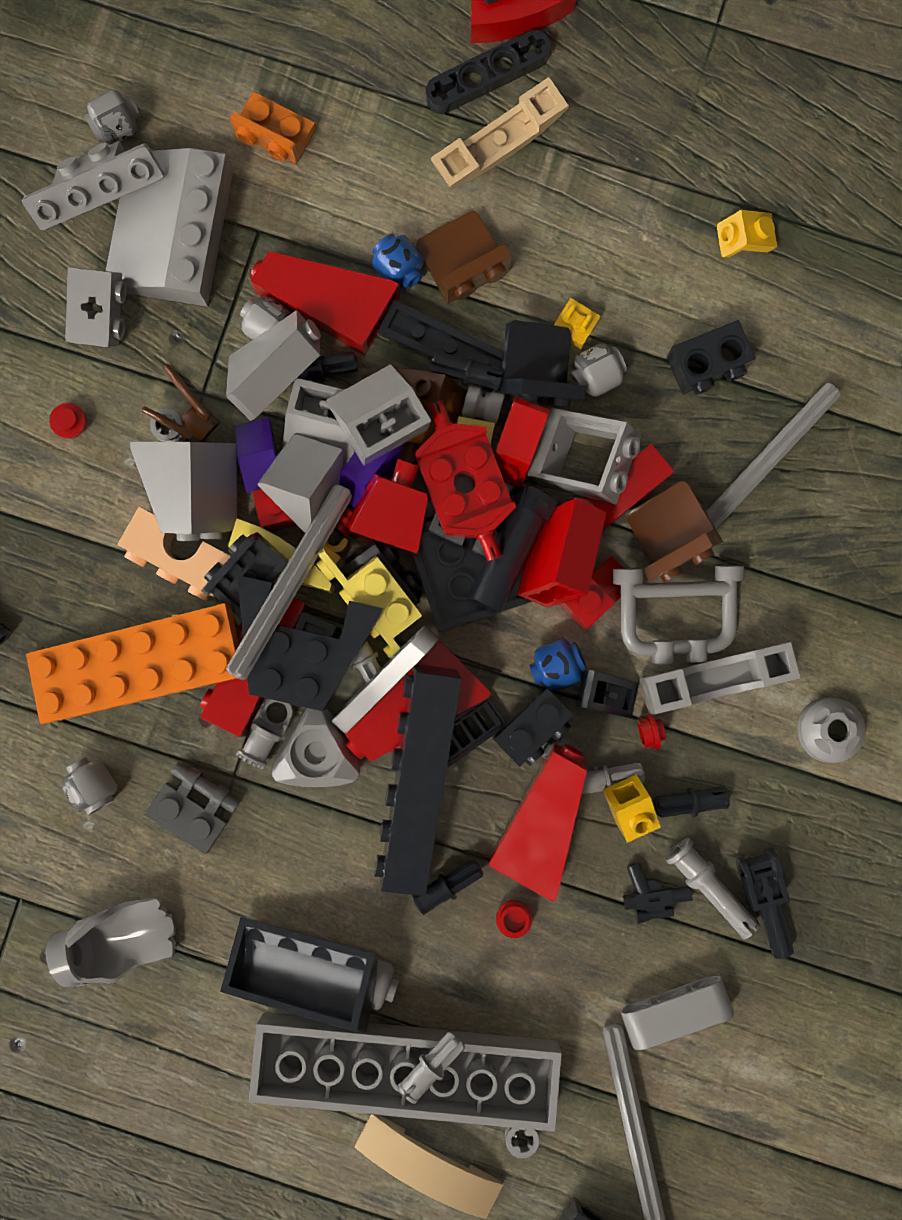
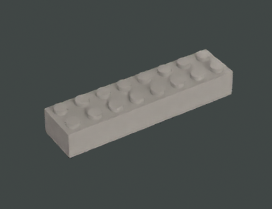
M263 1013L256 1024L249 1103L555 1132L562 1053L557 1040L452 1031L460 1036L465 1044V1049L444 1071V1078L440 1081L436 1080L419 1098V1101L413 1104L406 1097L416 1088V1085L413 1084L402 1095L398 1089V1084L420 1063L419 1057L422 1054L427 1055L444 1035L452 1030L368 1023L367 1032L355 1033L302 1016Z

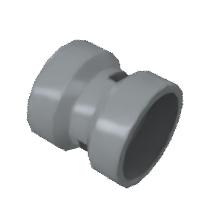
M471 383L465 399L462 417L471 419L479 417L483 421L495 423L494 427H496L505 394H500V390L486 392L482 386Z

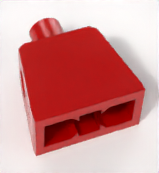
M398 458L391 479L375 473L347 521L346 526L348 529L357 534L417 553L428 494L425 491L412 486L419 466Z

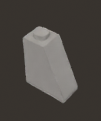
M296 310L229 356L226 397L250 421L255 419L320 356L321 334L315 323L310 319L305 320Z

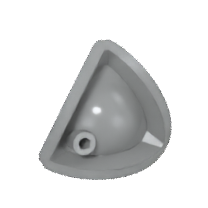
M307 708L298 718L283 742L272 769V776L275 781L300 787H332L356 781L360 774L358 758L346 746L349 739L331 722L334 716L327 709L318 711Z

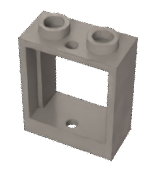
M551 408L527 476L544 488L617 504L620 493L626 488L627 474L632 460L639 452L641 436L627 422ZM575 432L615 440L599 486L559 477Z

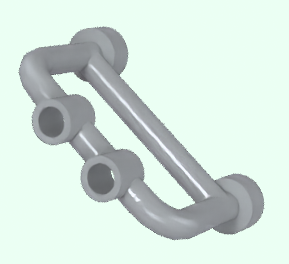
M715 566V581L643 583V569H613V584L621 585V634L626 647L636 655L652 656V663L672 664L674 663V655H685L686 662H707V653H716L726 649L731 645L736 635L737 581H744V566ZM722 595V631L714 639L692 638L644 642L639 640L636 635V598Z

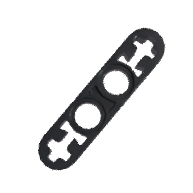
M540 30L525 32L433 77L426 85L427 106L437 114L449 113L541 68L549 59L551 46L549 37ZM533 44L535 48L541 47L540 54L536 55L534 51L528 52L529 45ZM523 56L522 63H520L519 57ZM498 58H508L513 63V67L509 71L501 72L494 67V62ZM471 72L477 73L481 76L482 82L476 87H469L463 82V77ZM453 81L457 82V87L453 88ZM440 89L443 94L447 93V99L442 100L440 96L436 97L435 91Z

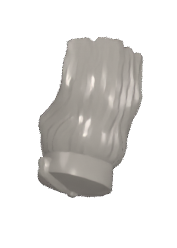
M150 898L127 901L108 910L97 912L95 915L85 917L77 921L71 929L58 931L49 938L46 946V962L54 980L63 987L85 986L88 983L110 984L117 982L123 975L137 966L173 957L176 949V941L173 938L176 934L173 915L167 913L166 907L161 905V899Z

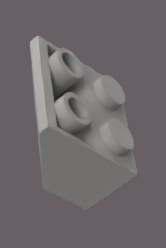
M391 364L326 400L363 466L427 431L431 423V419L412 387Z
M296 378L286 410L282 449L291 436L298 434L343 449V465H345L355 450L326 403L327 399L344 390Z

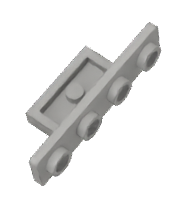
M119 141L108 146L106 143H101L90 149L86 156L79 159L69 157L59 163L53 183L24 196L22 204L39 229L45 230L161 180L164 172L147 144H141L125 152Z

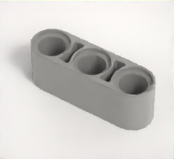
M711 976L634 1002L621 1010L631 1045L635 1050L648 1049L725 1022L735 1015L721 976Z

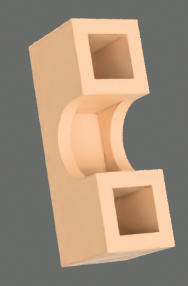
M138 507L117 544L127 550L124 557L142 567L145 566L147 561L159 567L156 573L158 576L173 584H176L178 579L183 580L191 585L188 592L205 601H208L210 596L218 599L212 593L206 596L201 591L208 583L204 576L217 562L224 565L231 556L202 541L199 549L191 558L176 560L171 551V543L176 534L161 533L155 515Z

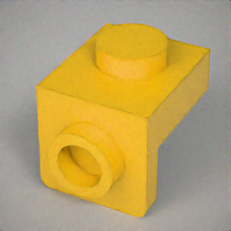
M740 210L717 224L722 257L729 258L742 250L767 253L777 248L772 213Z

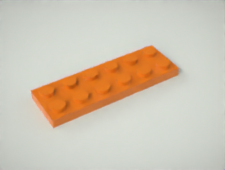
M224 603L26 653L40 725L238 679L226 670L228 663L239 646L231 604Z

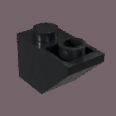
M373 539L344 560L340 571L347 578L373 557L377 556L414 605L420 602L422 584L412 570L406 571L398 561L400 555L393 545Z

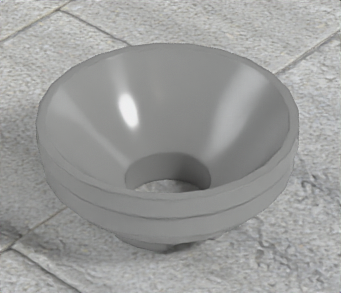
M825 697L811 702L804 708L797 723V734L802 748L814 759L825 763H838L852 758L860 750L865 739L866 727L861 713L854 705L840 698ZM836 719L843 721L847 726V735L839 742L832 740L828 735V726Z

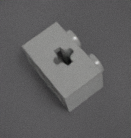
M68 267L65 342L102 347L119 346V340L123 339L125 332L124 319L120 318L121 303H124L126 299V283L122 281V273ZM93 303L102 305V312L99 313V311L93 310Z

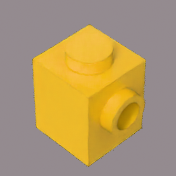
M633 775L603 789L613 819L627 843L661 828L651 797L637 775Z

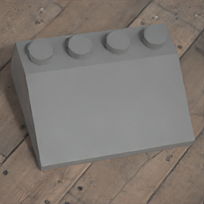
M193 148L151 151L164 172L163 178L120 197L106 271L122 273V281L126 283L127 294L208 307L233 171L224 153Z

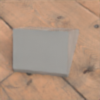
M295 434L291 436L257 485L306 533L332 487L336 484L339 485L340 472L344 466L343 449Z

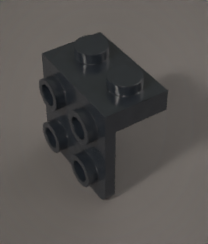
M519 320L509 321L505 329L500 394L517 395V398L533 404H539V398H547L548 405L570 407V400H585L586 386L567 384L571 342L570 329L568 327Z

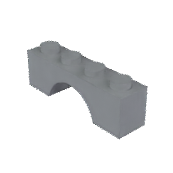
M788 642L640 678V683L648 714H658L729 694L800 679V674L792 644Z

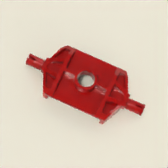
M437 401V407L434 402L428 408L437 427L435 432L415 452V458L443 532L446 536L476 538L477 541L480 540L487 562L492 561L494 557L495 559L502 557L493 536L495 535L494 530L513 512L516 505L515 502L511 501L486 435L488 432L486 426L453 424V422H450L444 401ZM463 473L470 475L475 483L474 489L468 493L459 492L454 486V479L457 475Z

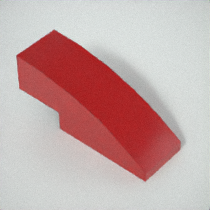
M471 0V44L498 42L513 39L531 30H541L572 13L575 9L576 0H499L490 5L486 4L483 0Z
M651 443L632 460L627 474L626 488L620 493L617 504L587 497L584 499L591 501L594 507L607 512L603 526L604 530L674 473V470Z

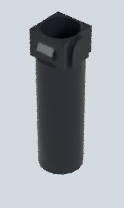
M519 487L512 501L515 502L516 508L506 518L496 538L502 557L497 559L494 557L489 562L486 559L468 595L470 600L497 613L502 612L545 522L549 521L558 501L535 487Z

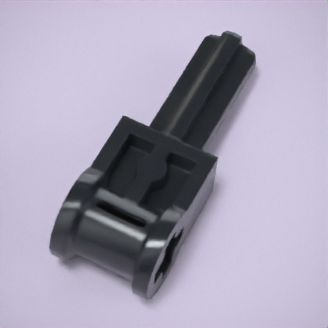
M768 848L764 854L750 858L736 857V866L748 905L753 911L760 910L772 956L775 959L790 957L794 954V949L781 906L783 903L790 902L783 878L782 866L776 851L773 848Z

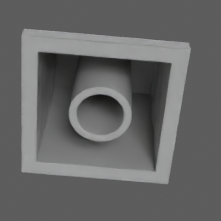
M130 442L132 455L161 533L177 534L178 541H198L200 538L222 539V532L233 531L237 518L236 443Z

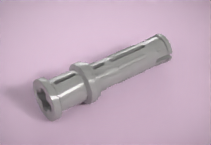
M690 838L679 841L666 854L665 861L668 864H674L687 878L685 882L690 888L699 889L739 933L742 939L751 937L753 934L745 927L743 922L756 932L760 927L759 921L744 908L717 878L713 863L705 861L692 847L693 841Z

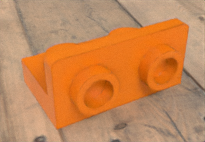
M255 92L251 93L240 115L233 112L230 117L235 136L240 141L249 146L256 144L266 149L267 153L274 159L281 162L288 160L296 165L316 130L315 122Z

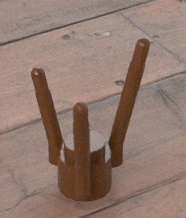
M166 364L164 372L192 406L182 417L186 424L183 427L146 406L142 408V412L178 432L188 442L193 437L202 442L217 428L220 421L199 402L173 368Z

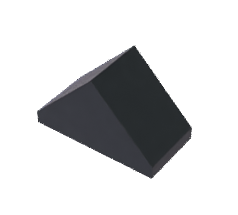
M592 670L583 671L576 707L631 719L639 683Z

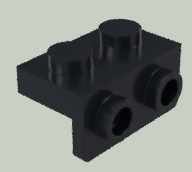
M258 532L248 537L242 534L228 549L232 556L224 565L217 562L204 576L208 583L201 591L206 596L212 593L223 604H231L232 612L239 618L241 617L238 587L239 575L273 582L289 562L283 554Z

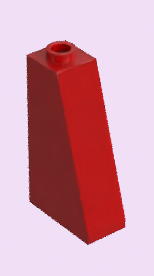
M268 251L264 260L260 259L256 262L250 275V282L256 294L273 297L292 313L297 310L305 320H312L319 330L364 356L376 338L393 300L398 301L400 298L399 284L392 280Z
M439 640L415 664L458 671L461 677L456 715L484 701L492 694ZM411 668L405 675H412L413 668ZM405 675L346 732L345 736L349 739L346 746L359 759L366 756L370 761H373L392 751L393 748L400 746L402 734H397L396 731L399 712H406L408 698L402 697Z
M556 743L551 748L494 847L488 864L491 868L552 902L555 901L558 895L587 773V760L583 759L584 754L568 744H564L561 747Z

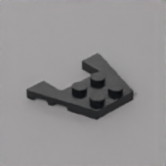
M239 575L238 587L243 638L275 583ZM349 601L340 638L278 624L247 677L249 694L324 711L349 671L360 649L366 643L374 626L383 615L384 608Z

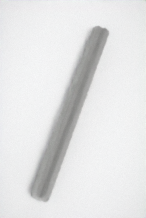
M826 383L708 508L706 512L716 529L836 402L841 395L839 389L831 383Z
M338 484L332 487L228 663L226 670L232 676L245 680L250 674L318 557L317 553L325 545L349 504L352 495L346 487Z
M620 1024L608 1025L603 1028V1035L644 1220H666L624 1030Z

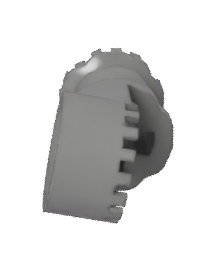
M265 700L250 726L252 732L243 749H238L236 756L243 759L244 762L249 760L248 764L250 765L254 762V767L257 766L260 769H265L267 766L265 760L274 743L280 742L286 728L294 718L295 710L293 704L280 702L287 708V717L283 722L276 723L270 720L267 711L272 703L280 701Z

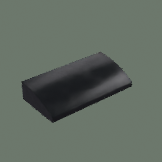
M240 917L220 992L355 1033L367 1032L376 985L378 954Z

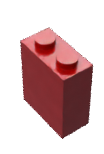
M574 498L555 507L549 521L545 522L525 563L518 595L547 608L588 595L607 512L594 507L591 501L583 498Z

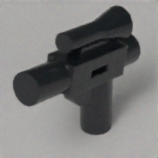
M640 862L626 867L635 893L623 895V905L625 910L635 909L637 924L651 919L674 916L673 907L665 908V906L673 905V903L693 901L692 890L689 886L662 889L658 881L646 880Z

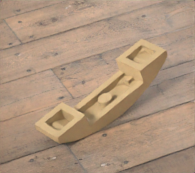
M550 77L521 95L518 105L465 141H462L461 138L457 139L432 156L431 161L450 189L460 186L491 170L517 153L550 127L569 108V105Z
M370 1115L355 1144V1148L398 1180L436 1201L476 1217L487 1218L503 1187V1182L471 1164L469 1168H466L405 1134V1128L381 1115Z

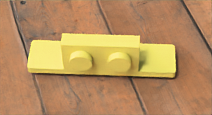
M322 548L317 553L321 560L316 565L329 581L336 577L344 589L339 594L347 604H349V601H355L384 608L383 615L370 634L374 639L378 635L384 638L388 646L383 650L391 659L400 650L399 645L393 638L422 616L377 556L346 578Z

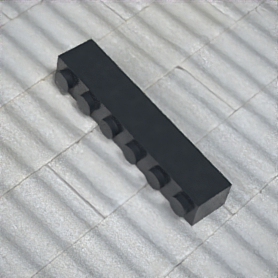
M414 665L412 675H405L402 697L408 698L406 712H399L396 731L397 734H402L400 748H393L391 770L396 771L394 784L388 783L385 806L390 807L389 820L382 819L380 828V842H385L383 855H376L374 877L380 878L381 891L426 896L461 685V677L457 670Z

